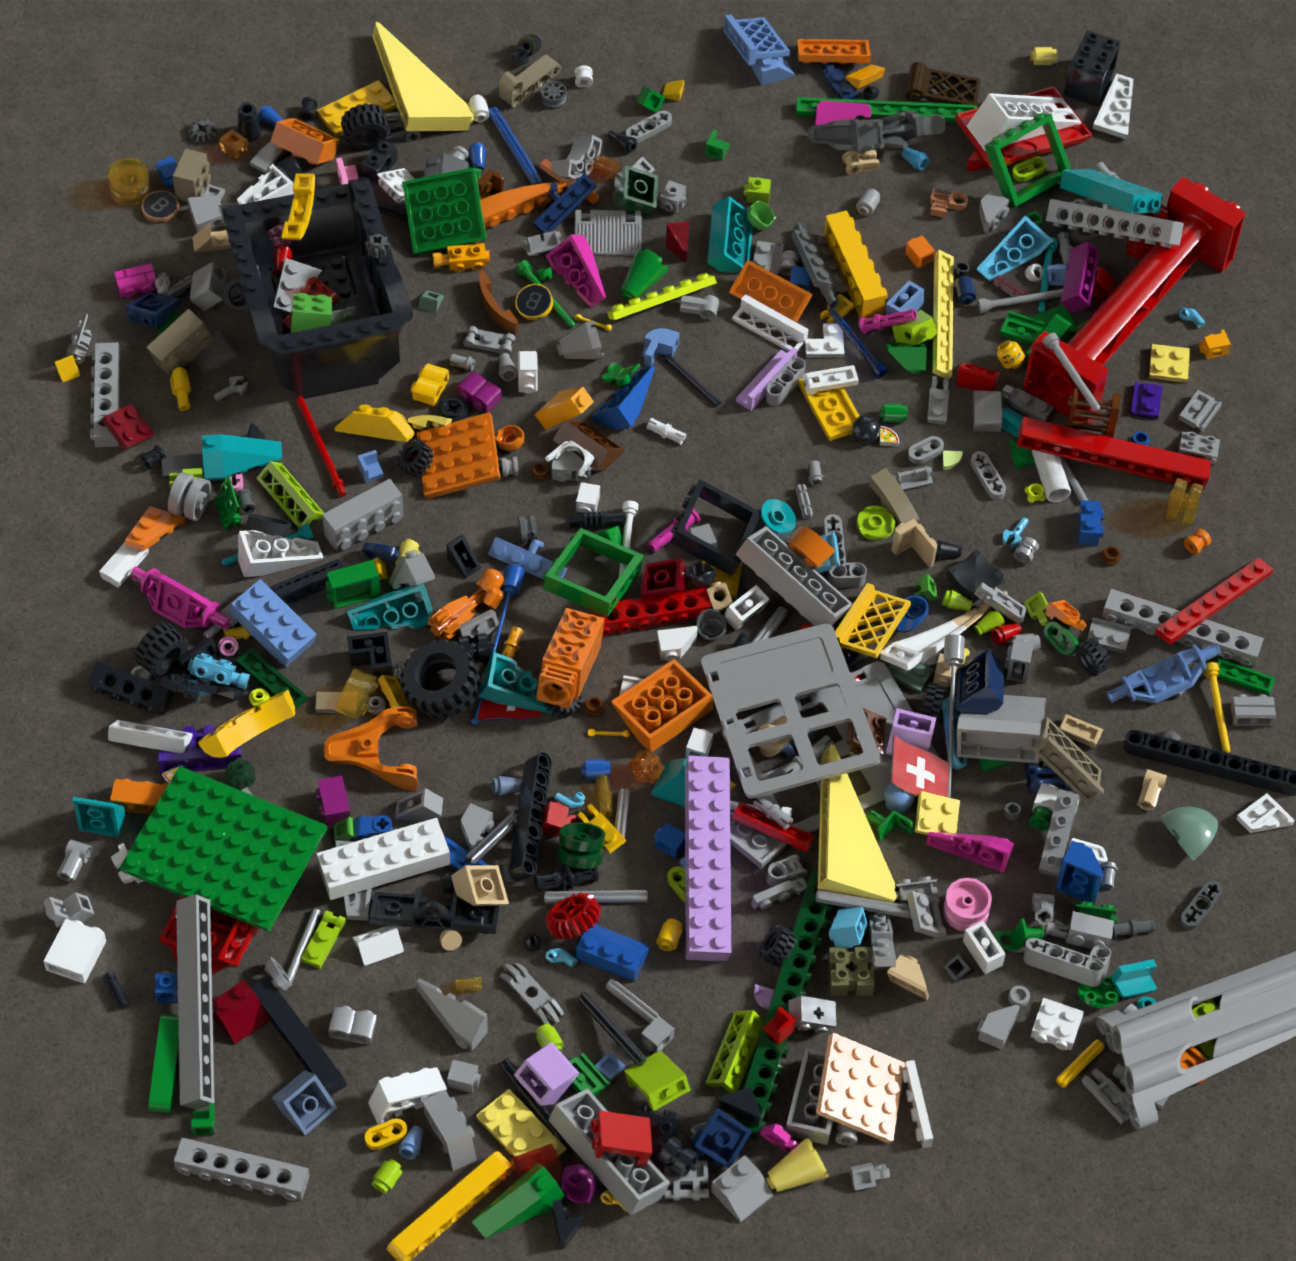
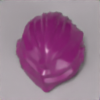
M581 1164L570 1165L563 1170L560 1185L567 1199L574 1203L589 1204L596 1190L593 1172Z

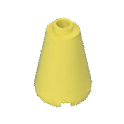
M807 1138L767 1172L769 1177L765 1179L771 1190L776 1188L777 1192L825 1179L829 1175L817 1151L813 1149L810 1139Z

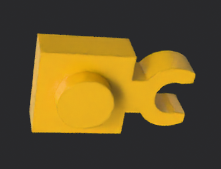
M839 294L837 296L840 301L839 306L830 308L827 304L828 310L820 314V319L824 320V318L829 317L827 324H833L836 317L842 319L854 308V304L842 294Z

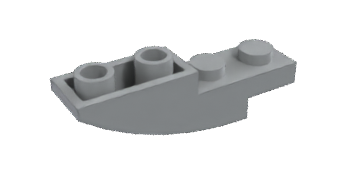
M882 913L868 915L869 940L873 958L872 965L896 967L890 916Z

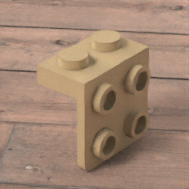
M915 519L898 525L894 531L892 552L898 555L912 547L929 568L933 567L937 551L935 540L927 535L924 527L918 524Z

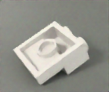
M1043 998L1031 1037L1040 1043L1047 1042L1053 1044L1061 1050H1072L1084 1011Z

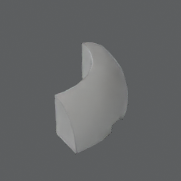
M594 135L574 137L573 146L568 157L564 160L551 161L554 173L567 179H578L583 173L586 176L590 174L594 169V161L599 159L602 140Z

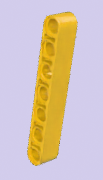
M499 1151L493 1153L395 1237L387 1246V1251L397 1261H410L425 1248L424 1245L428 1246L441 1232L443 1233L457 1221V1217L460 1218L474 1206L473 1203L479 1202L490 1190L501 1183L506 1176L508 1177L512 1173L514 1166Z

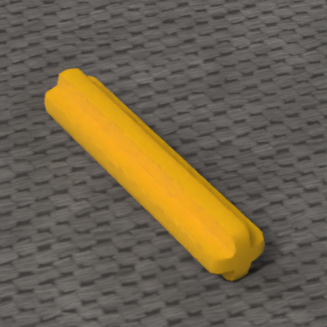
M1098 1039L1095 1040L1057 1077V1084L1065 1088L1104 1050V1044Z

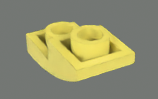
M420 415L408 418L407 422L412 423L413 428L423 430L424 427L430 428L431 422H433L432 426L435 427L447 426V424L451 423L452 419L434 415Z

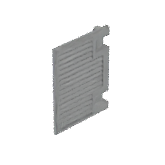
M575 210L574 235L585 236L593 255L634 256L635 252L641 248V211H635V214H626V211L591 210L590 213H581V210Z

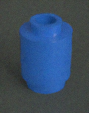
M586 759L584 764H581V776H585V780H600L610 777V761H605V759Z

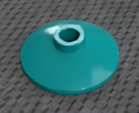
M770 499L762 505L761 518L771 531L778 534H788L794 529L796 517L793 510L785 502L778 499Z

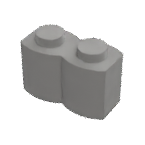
M348 1006L335 1007L329 1027V1037L371 1045L377 1023V1015H374L369 1010L354 1011Z

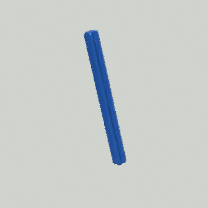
M497 107L489 108L490 118L531 184H542V179Z

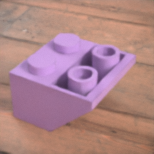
M896 708L885 754L892 756L893 735L907 744L929 751L936 718Z
M549 1043L526 1059L514 1076L540 1106L555 1104L579 1075V1072L553 1043Z

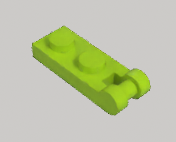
M326 911L303 953L301 961L321 969L346 923V918L334 916L332 912ZM329 923L335 925L334 929L328 927Z

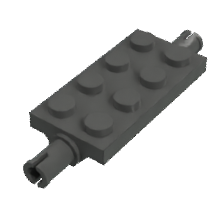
M798 223L793 227L794 231L791 234L795 246L813 285L819 288L828 306L836 308L839 306L840 301L835 293H844L848 288L844 277L838 268V264L832 255L825 237L808 233L805 225Z

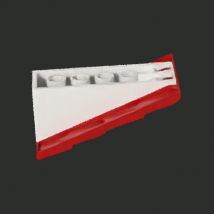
M1055 86L1025 95L989 93L980 108L959 113L954 118L991 169L992 166L984 145L991 142L993 137L1004 135L1006 130L1017 128L1019 123L1033 119L1035 114L1038 115L1042 112L1044 114H1052L1063 147L1083 143L1092 136ZM1043 126L1000 148L1006 165L1033 158L1038 154L1052 152Z

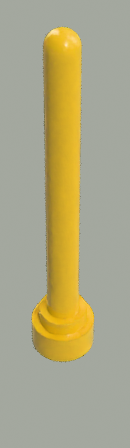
M1210 662L1206 663L1207 669L1203 670V674L1209 679L1222 751L1229 753L1230 745L1217 682L1220 672L1218 663Z

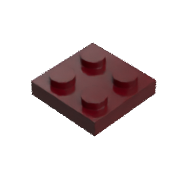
M132 404L110 413L102 419V422L124 451L149 440L154 435Z

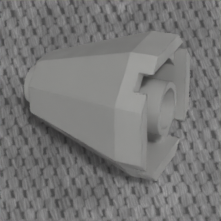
M594 320L585 322L559 340L560 344L557 345L560 356L564 355L565 359H599L604 357V353H599L602 345L596 326H591L594 324Z

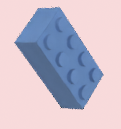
M261 579L231 604L229 613L285 668L315 641L317 634Z

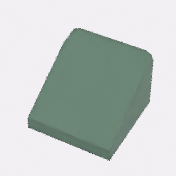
M425 291L420 297L418 308L436 313L444 296L431 291Z

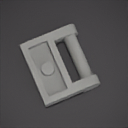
M915 891L906 894L914 930L935 938L946 936V928L943 927L938 907L940 903L938 896H928Z

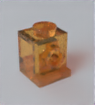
M230 130L219 140L220 150L231 156L235 162L239 161L249 152L248 140L234 130Z

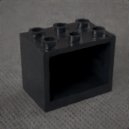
M1087 30L1068 68L1064 96L1097 107L1115 71L1121 41Z

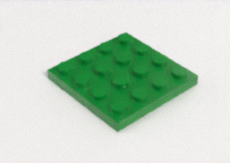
M475 167L402 182L413 253L415 255L447 249V246L468 245L487 241Z

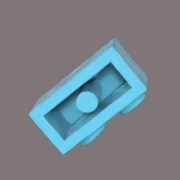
M863 907L838 910L836 917L833 919L832 927L829 929V936L831 941H834L835 947L851 948L860 945L868 926Z

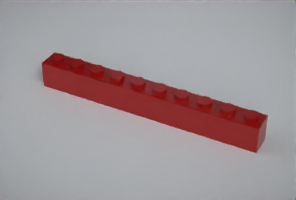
M1023 417L1018 429V447L1199 490H1204L1209 480L1211 461L1027 417Z

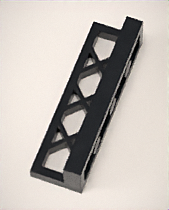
M336 559L269 586V588L285 604H290L326 589L325 581H328L327 572L349 567L347 562L341 563L339 559Z

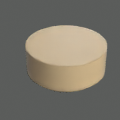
M444 930L441 933L440 943L444 949L451 951L461 945L462 937L458 931Z

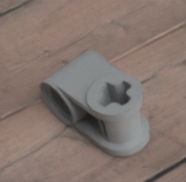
M792 855L772 863L768 868L766 881L770 887H774L788 880L793 881L802 876L805 878L808 872L806 869H803L799 855Z

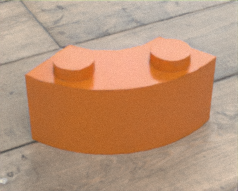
M803 525L785 541L794 552L803 558V561L810 568L814 567L816 569L820 567L835 552L822 537Z

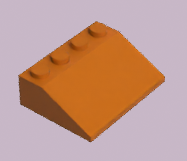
M673 659L612 700L611 704L636 739L651 753L713 711V695Z

